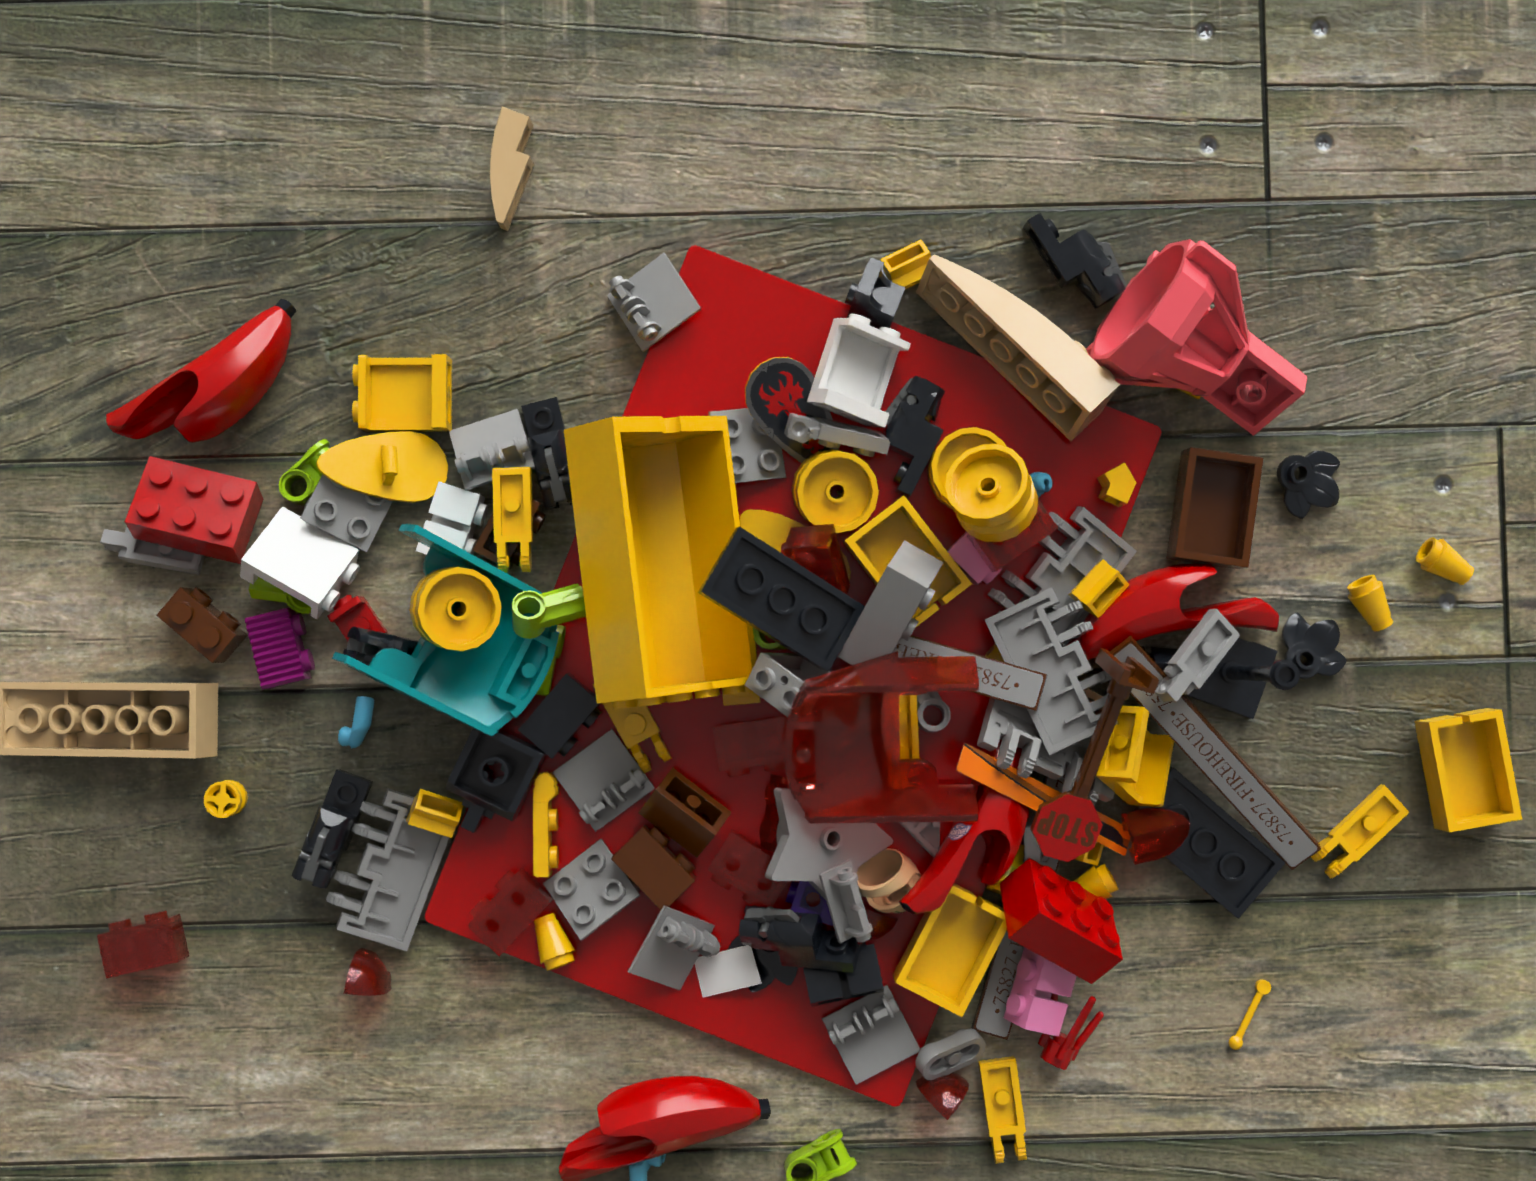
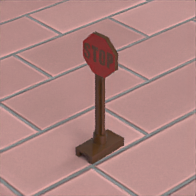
M1100 648L1095 662L1112 677L1106 691L1109 694L1073 788L1070 792L1065 791L1040 804L1030 828L1044 856L1069 862L1094 849L1103 824L1092 801L1088 798V794L1124 701L1128 700L1132 688L1154 694L1159 679L1135 658L1127 656L1125 663H1121L1114 655L1103 648Z

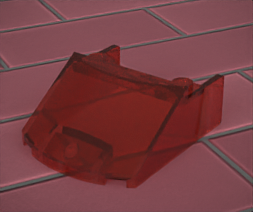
M898 651L806 679L798 690L790 708L784 741V761L788 784L794 800L798 801L805 812L806 820L810 824L978 821L975 785H938L937 771L932 763L923 759H900L899 695H921L936 691L979 690V677L976 657L898 658Z

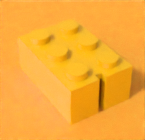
M903 495L847 538L843 544L875 585L878 584L887 565L904 540L944 562L930 586L936 592L925 611L918 608L913 616L914 619L919 621L918 626L939 610V607L934 603L936 600L941 605H945L972 585V583Z
M1484 708L1456 713L1454 716L1444 715L1414 721L1434 829L1450 833L1522 820L1502 709Z
M954 883L942 906L935 911L925 912L892 975L895 983L963 1017L1007 931L1004 909L980 896L977 898L971 891Z

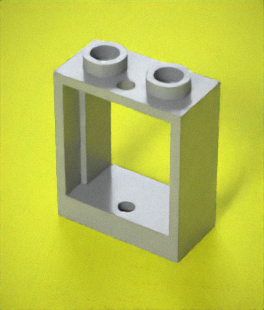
M760 653L745 683L746 687L798 725L846 724L863 691L830 669L829 672H824L795 653ZM824 677H827L828 679L826 685L823 683Z

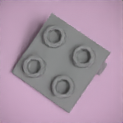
M662 253L629 279L616 276L609 282L611 287L607 297L643 352L701 310L698 302L665 253Z
M748 408L708 412L709 416H727L735 485L742 482L786 478L782 448L763 431L750 415Z
M518 409L449 431L456 456L454 460L458 473L461 474L465 491L491 483L492 468L530 467L535 469Z
M322 474L312 496L308 498L303 507L300 519L367 552L393 501L347 489Z
M613 729L552 772L579 808V814L587 824H590L595 832L655 789Z
M602 839L598 840L543 883L580 941H583L640 896L639 887L611 860L613 854Z
M663 905L628 972L680 990L699 954L711 957L719 953L720 943L711 934L715 925Z
M888 985L884 986V992L866 995L822 1018L830 1039L836 1045L856 1085L920 1051V1047Z

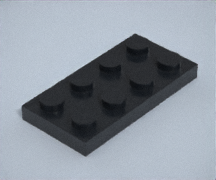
M740 526L734 530L698 591L702 596L824 672H829L865 607Z
M1174 767L1169 769L1164 805L1162 807L1137 806L1124 821L1125 824L1238 919L1285 864L1282 859Z

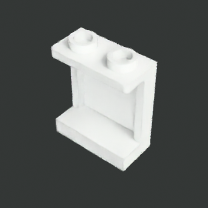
M850 314L849 318H834L807 402L865 426L885 428L889 413L880 410L897 355L899 351H909L911 343L900 339L901 333L887 327L877 329L870 326L871 320L861 315Z
M282 507L241 559L240 577L251 584H254L258 577L309 605L311 607V616L318 619L324 610L330 612L334 608L340 597L338 591L344 583L350 585L357 576L360 566L357 565L359 550L301 520V516Z

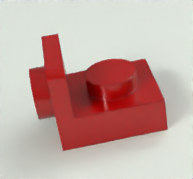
M349 594L341 598L333 608L335 611L327 615L330 622L338 626L347 641L349 640V637H347L348 632L353 626L388 633L363 596L353 598Z

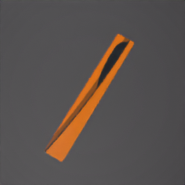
M966 743L963 745L957 771L1035 811L1038 810L1040 804L1061 794V792L1028 776L1025 779L1018 776L1017 769L1011 766L1007 769H1002L997 766L996 758ZM1097 811L1103 826L1096 842L1125 856L1132 829Z

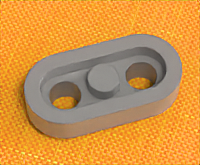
M961 1029L951 1036L924 1045L918 1053L915 1065L925 1079L936 1080L977 1061L985 1051L986 1042L975 1029Z

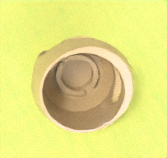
M886 848L859 866L857 871V882L861 896L866 897L869 905L875 910L887 914H898L906 911L902 908L899 901L921 877V873L910 858L900 851Z

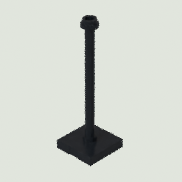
M1238 638L1202 687L1194 689L1189 695L1186 694V696L1249 719H1254L1266 683L1270 682L1272 686L1280 690H1289L1298 683L1300 672L1297 665L1290 660L1274 662L1278 650Z

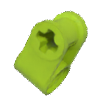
M322 439L313 445L296 464L281 476L278 484L279 491L288 501L303 506L308 498L312 496L322 476V473L319 472L316 466L317 459L321 454L330 449V442L327 439ZM297 479H305L307 483L306 491L302 495L294 497L291 493L292 483Z
M841 1129L829 1131L813 1142L790 1153L784 1162L787 1181H828L852 1170L857 1165V1162L847 1152L841 1139L843 1137ZM831 1148L834 1149L838 1159L834 1158ZM799 1163H806L811 1167V1171L806 1177L797 1178L792 1175L793 1167Z

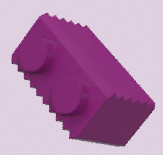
M284 608L245 618L246 629L262 690L312 679L310 671L315 669V663L311 650L304 649L301 635L306 634V626L301 613L296 614L291 608Z

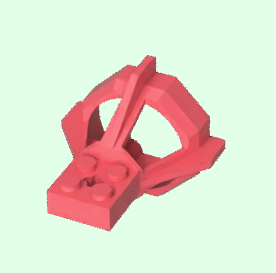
M1188 239L1167 244L1160 252L1155 250L1148 257L1146 266L1130 280L1126 290L1121 293L1099 325L1094 342L1086 348L1088 355L1100 366L1107 368L1119 384L1176 388L1191 392L1194 396L1203 397L1253 436L1305 393L1307 376L1249 332L1237 268L1205 241L1195 243ZM1213 302L1215 307L1211 309L1210 305Z

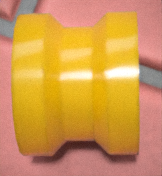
M224 780L210 785L203 799L208 813L217 818H227L240 813L245 808L248 797L247 791L241 783L234 780Z

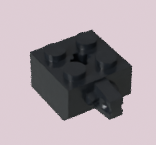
M473 728L445 787L446 790L463 797L464 800L461 805L469 808L460 827L475 833L484 816L492 819L495 813L510 821L515 820L547 754L537 746L502 729L497 730L499 732L495 735L489 736ZM500 762L502 764L501 770L505 774L494 779L492 778L493 771L489 768V765Z

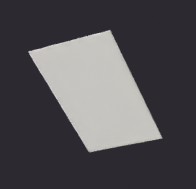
M749 945L721 951L711 957L701 956L694 963L703 998L762 984L753 951Z

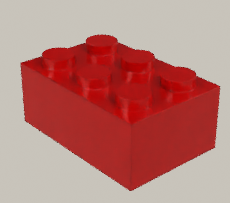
M149 456L124 522L134 539L241 564V559L246 551L264 499L255 481Z
M1031 858L1027 859L1000 882L1008 938L1090 984H1093L1123 960L1119 944L1120 937L1117 933L1113 917L1114 910L1105 898L1095 896L1083 889L1077 882L1069 881L1057 874L1051 867L1043 866Z

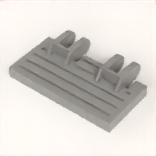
M1078 506L1069 519L1081 528L1079 532L1054 512H1049L1046 516L1049 524L1067 537L1061 547L1043 531L1036 530L1032 535L1036 542L1058 558L1056 560L1049 553L1043 552L1025 577L1037 586L1035 590L1008 570L1001 577L1009 586L1024 595L1019 603L1049 588H1053L1060 603L1046 609V614H1049L1075 602L1068 594L1100 560L1104 559L1111 567L1121 573L1137 551L1087 509ZM992 588L988 593V596L1005 610L1015 605L999 590ZM1081 609L1077 614L1053 623L1052 625L1057 635L1083 622L1089 612Z
M1049 588L985 619L1004 662L1048 675L1038 710L1035 711L1028 708L1027 710L1050 756L1093 735L1101 713L1096 715L1095 712L1104 707L1109 693L1090 703L1085 690L1100 683H1106L1112 678L1104 670L1079 682V676L1093 669L1078 640L1065 647H1062V645L1088 633L1094 628L1090 621L1081 622L1075 625L1074 628L1057 635L1052 624L1077 614L1083 609L1080 600L1046 614V609L1060 603L1053 588Z
M989 698L977 746L991 752L998 747L999 739H1001L1002 742L996 763L1002 769L1009 768L1015 757L1014 754L1017 747L1021 748L1022 752L1017 767V774L1025 779L1028 776L1030 777L1032 771H1036L1057 780L1063 776L1064 768H1067L1062 787L1063 793L1072 790L1092 736L1050 756L1027 708ZM1095 776L1088 798L1095 805L1098 799L1104 802L1112 800L1115 792Z
M388 788L382 804L397 811L363 801L360 810L367 815L391 821L387 832L364 823H354L352 828L355 834L385 843L384 846L380 847L367 843L356 871L357 875L337 870L334 879L343 885L365 890L362 900L339 892H328L326 900L336 906L358 912V916L341 912L336 925L337 930L407 951L449 837L407 824L406 819L415 797Z

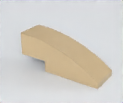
M502 106L491 148L490 185L496 221L501 229L508 231L534 166L531 157L523 153L534 126L529 116Z

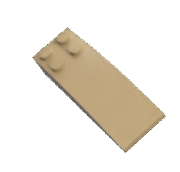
M935 254L929 258L916 293L1060 432L1072 441L1101 414L1120 386L1115 381L1113 374L1107 368L1095 362L1081 343L1073 341L1064 331L1040 312L1004 288L971 270Z
M0 682V755L193 759L217 756L218 683Z

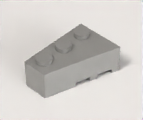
M904 540L883 572L838 657L878 679L884 667L891 671L902 652L896 646L901 638L906 641L909 640L919 622L913 616L918 608L924 611L936 592L930 586L944 562Z

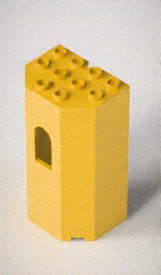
M662 416L609 417L564 429L597 704L612 702L613 709L636 707L637 705L638 707L658 705L665 701L667 703L693 699L692 692H695V699L720 695L719 688H722L723 695L745 692V683L757 661L753 627L698 593L734 530L740 526L727 416H678L672 418H663Z

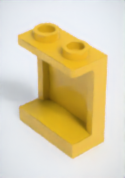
M432 354V358H370L367 355L358 356V364H354L352 370L353 384L358 386V401H353L352 416L353 421L358 423V428L365 432H446L452 430V359L447 354Z
M1122 706L1117 719L1119 724L1114 726L1096 776L1128 805L1162 807L1164 805L1174 741L1169 735L1151 734L1147 730L1149 711L1145 707Z

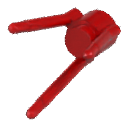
M1052 993L1050 999L1058 1001V994ZM1094 996L1088 999L1068 1035L1060 1032L1058 1037L1042 1033L1038 1044L1044 1047L1040 1055L1044 1061L1059 1069L1066 1070L1070 1061L1075 1060L1081 1047L1104 1017V1013L1099 1011L1075 1041L1096 1002Z

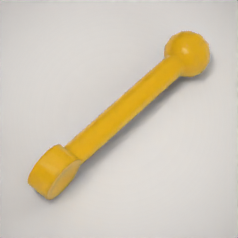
M1260 979L1255 984L1257 992L1236 1035L1229 1039V1046L1233 1050H1239L1243 1046L1242 1038L1263 995L1271 991V984L1267 980Z

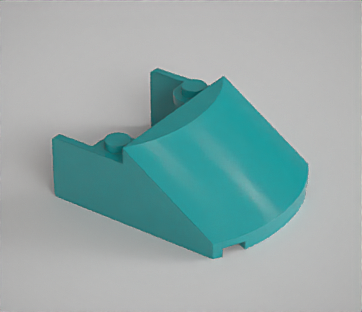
M401 524L398 531L430 548L423 562L425 576L433 570L445 567L474 569L489 578L498 591L502 606L500 622L491 638L479 647L465 651L440 648L420 637L412 655L398 649L384 648L377 652L369 666L338 652L334 653L332 659L398 693L486 735L493 736L499 732L497 730L508 723L513 717L517 718L539 690L555 654L559 632H556L557 625L545 628L544 632L536 638L526 639L518 636L512 626L513 598L523 591L531 590L539 594L542 592L418 525ZM455 602L451 607V611L455 616H458L456 609L461 607L460 602ZM525 613V614H523V616H527V617H530V616H534V615H535V614H533V613Z

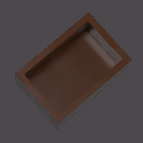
M1193 447L1181 451L1166 559L1212 564L1213 566L1232 569L1249 567L1264 458Z

